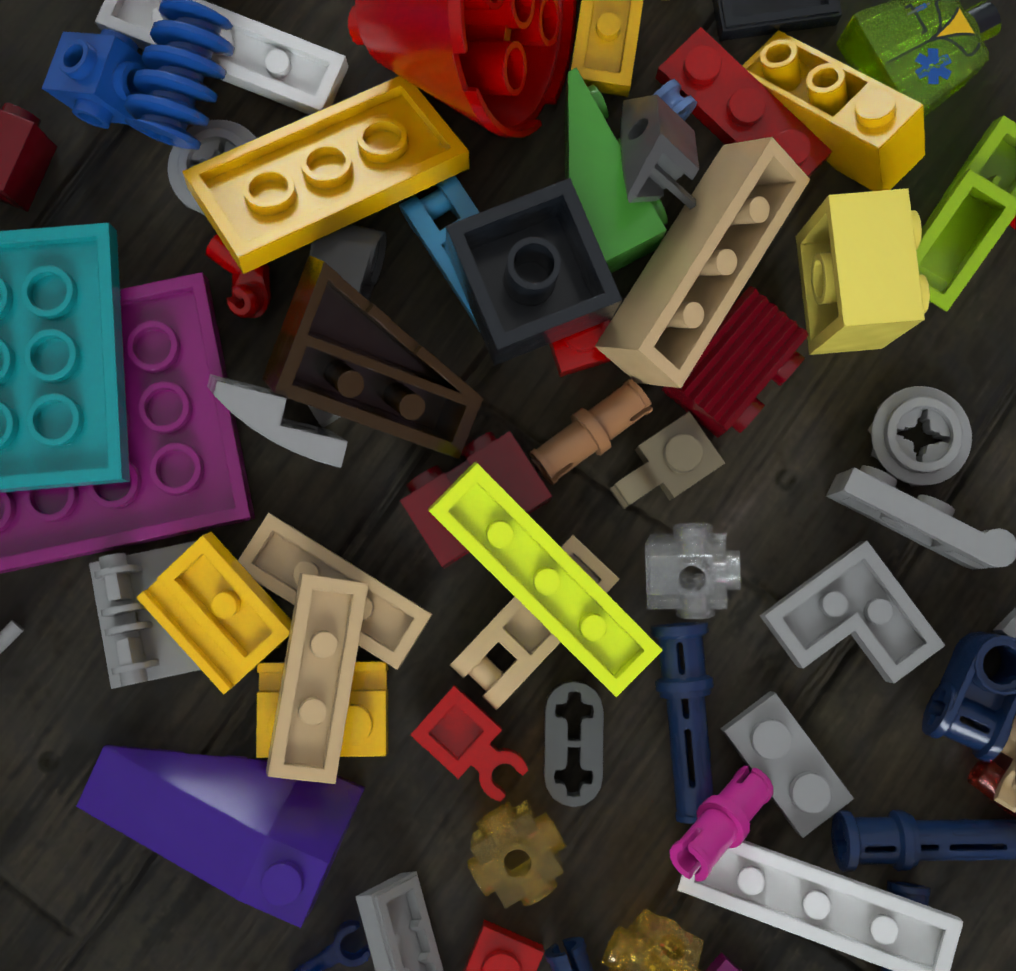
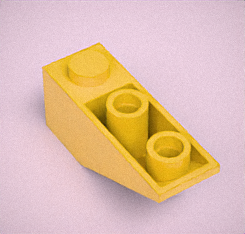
M779 30L742 65L833 151L826 161L835 170L872 191L891 190L925 156L924 106L922 103Z

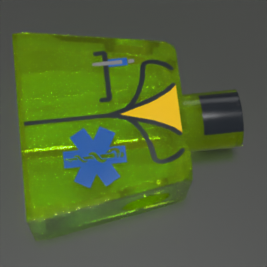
M892 0L853 14L836 44L850 67L922 103L925 117L969 83L988 62L989 51L984 41L996 36L1000 32L1001 18L997 8L988 0H983L965 10L958 0Z

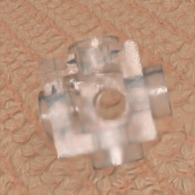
M681 523L673 526L674 534H650L645 543L647 609H676V616L684 619L710 618L715 616V609H727L729 590H741L740 550L727 549V533H713V525L709 523ZM696 566L703 573L692 574L685 567Z

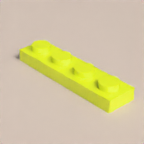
M474 462L428 508V511L615 697L663 651L478 463Z

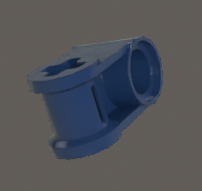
M980 631L969 633L959 640L954 647L952 657L941 682L932 694L923 714L922 731L925 735L934 739L945 736L972 749V754L977 759L984 762H990L1000 754L1008 741L1012 722L1016 714V638ZM996 647L1001 655V666L994 676L988 678L983 669L984 656L990 649ZM962 716L972 721L973 726L962 723L960 717Z

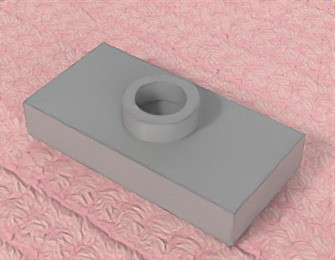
M417 871L400 873L355 896L375 971H444Z

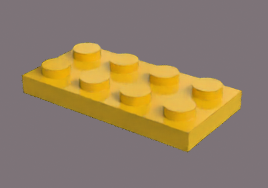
M398 76L183 170L182 173L188 190L242 273L245 274L469 169V150L417 86Z

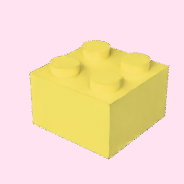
M909 188L828 195L796 235L806 331L809 334L807 337L809 355L883 349L925 320L924 314L929 307L930 290L925 275L919 274L916 250L921 242L922 226L918 212L911 210Z

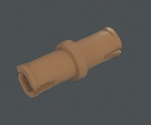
M628 379L620 388L587 411L581 408L572 414L571 424L537 449L534 448L530 451L529 456L541 475L551 485H554L559 481L558 479L593 453L601 456L612 447L610 441L644 415L647 416L653 411V408L650 406L651 402L642 388L632 379Z

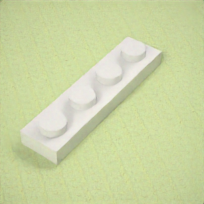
M104 0L95 23L101 31L103 29L117 31L132 39L138 45V48L145 49L146 46L155 44L150 36L153 23L164 20L158 11L162 0ZM192 0L215 10L226 17L233 25L232 30H221L220 36L235 47L233 55L213 54L211 58L227 72L222 81L309 115L332 106L349 67L346 56L204 0Z
M745 840L740 846L728 848L705 880L696 881L694 874L691 879L682 875L677 889L680 892L892 971H950L963 926V921L952 914Z

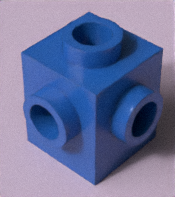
M103 29L100 34L63 31L42 89L71 108L72 113L80 120L99 128L108 129L111 123L127 124L124 121L126 118L135 119L127 112L124 105L128 95L142 94L136 89L133 80L136 71L148 68L141 59L142 55L137 52L138 45L124 34L110 29Z

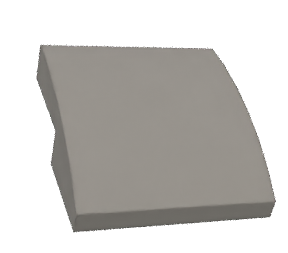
M210 374L207 385L209 390L232 414L247 426L270 441L294 453L339 468L342 467L348 441L329 429L282 418L287 400L286 397L275 394L268 388Z

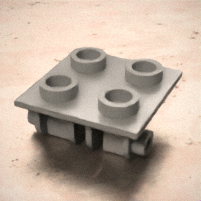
M196 541L126 555V553L105 555L99 557V561L89 563L111 689L201 670L136 598L142 591L147 590L157 580V577Z

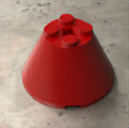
M355 0V5L351 8L348 16V29L353 42L356 45H365L369 54L380 65L492 133L502 137L522 138L531 135L542 126L541 120L535 119L545 104H556L561 94L572 54L577 0Z

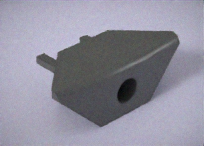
M658 95L624 100L621 107L620 144L622 170L628 202L657 201L664 196V189L667 188L691 210L696 206V199L679 185L676 180L683 174L693 180L699 170L695 131Z

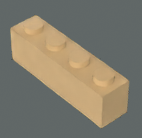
M773 137L725 144L721 147L691 194L696 199V206L690 210L684 205L595 345L598 350L636 383L682 388L809 183L810 178Z

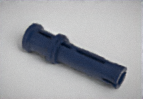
M679 622L650 626L651 636L658 639V646L663 650L659 654L661 677L655 680V688L659 692V697L665 698L667 703L670 756L677 810L675 817L677 822L694 824L697 820L699 806L706 798L713 795L711 750L709 746L705 696L711 694L714 682L713 677L706 674L703 635L709 632L708 622ZM679 642L683 644L685 670H682L680 665ZM684 698H688L689 713L684 711ZM686 729L691 731L695 781L690 778Z
M839 810L834 814L832 820L833 854L836 864L843 872H853L857 869L858 865L891 864L897 871H909L916 867L919 861L1016 860V819L915 820L911 814L903 810H892L888 813L887 817H854L848 810Z

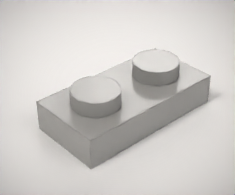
M769 691L720 728L750 771L755 767L765 773L773 785V796L771 799L795 832L802 838L854 799L775 692Z

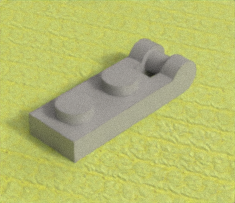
M862 465L860 470L854 467L836 474L826 497L965 568L974 570L1006 567L1016 559V538L1009 531L1001 528L979 531L952 517L955 509L949 504L923 494L918 495L916 499L896 489L897 480L880 469Z

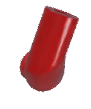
M216 234L209 242L205 255L232 274V297L227 298L230 311L240 318H257L263 315L272 299L268 263L243 274L218 234Z

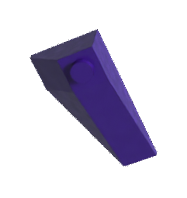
M115 745L103 746L76 807L236 900L294 926L302 927L317 901L366 787L338 775L336 784L268 777L266 774L268 760L247 759L248 757L226 755L223 757L188 754L183 751Z

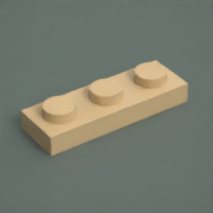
M270 513L267 514L238 559L239 563L259 584L293 605L295 604L300 573L369 583L358 646L397 670L403 664L433 615Z
M300 573L266 767L268 777L336 784L369 583Z

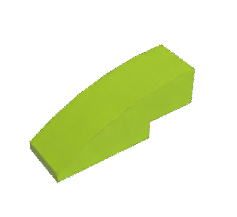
M1004 115L990 124L922 228L921 242L916 250L919 274H923L927 278L930 290L929 302L946 312L1016 216V123Z

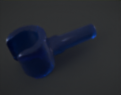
M355 920L343 922L336 929L331 945L292 971H323L328 967L335 966L339 962L347 967H357L364 964L371 955L368 944L355 953L344 951L340 945L345 935L354 932L360 927V922Z

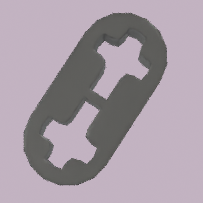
M576 680L563 681L553 687L546 697L544 706L543 774L545 785L553 799L562 805L570 807L582 806L593 800L600 791L603 780L604 711L602 700L593 688L584 682ZM575 691L579 692L582 703L591 705L590 715L580 717L579 737H568L567 720L565 716L556 715L555 709L556 704L567 703L568 693ZM568 747H578V761L581 768L591 772L589 780L579 781L578 791L568 792L563 780L554 779L555 770L566 769Z

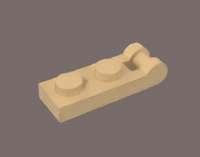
M574 535L561 547L606 593L619 581V578ZM514 596L449 666L462 678H465L468 674L486 691L482 697L497 710L558 646L560 641ZM498 642L516 658L504 673L486 656Z

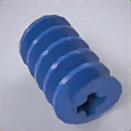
M162 0L158 11L164 20L153 23L150 36L155 44L146 46L141 57L148 69L136 71L133 80L136 89L142 94L128 95L124 105L127 112L135 119L126 118L124 121L133 129L159 142L183 149L199 150L201 142L187 132L186 129L188 124L208 126L210 119L194 106L196 101L210 103L217 101L218 95L205 85L203 81L205 77L222 80L225 78L226 70L211 58L213 54L233 55L235 47L220 36L221 30H232L233 25L223 15L192 0Z

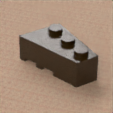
M309 255L262 377L263 381L275 394L459 459L484 398L390 320L391 318L376 305L368 301L347 283L326 262Z

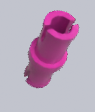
M743 766L736 771L733 779L719 795H712L706 798L699 806L695 823L670 849L672 864L684 877L691 879L694 874L696 881L705 880L727 849L740 846L750 832L749 822L773 796V785L765 773L755 767L750 773L749 767Z

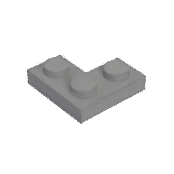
M868 541L857 543L759 615L798 668L803 669L851 634L883 679L888 683H896L945 646Z

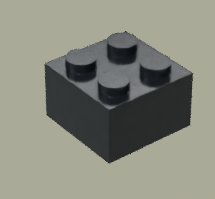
M571 178L446 226L447 254L494 366L612 319L622 302L620 293Z

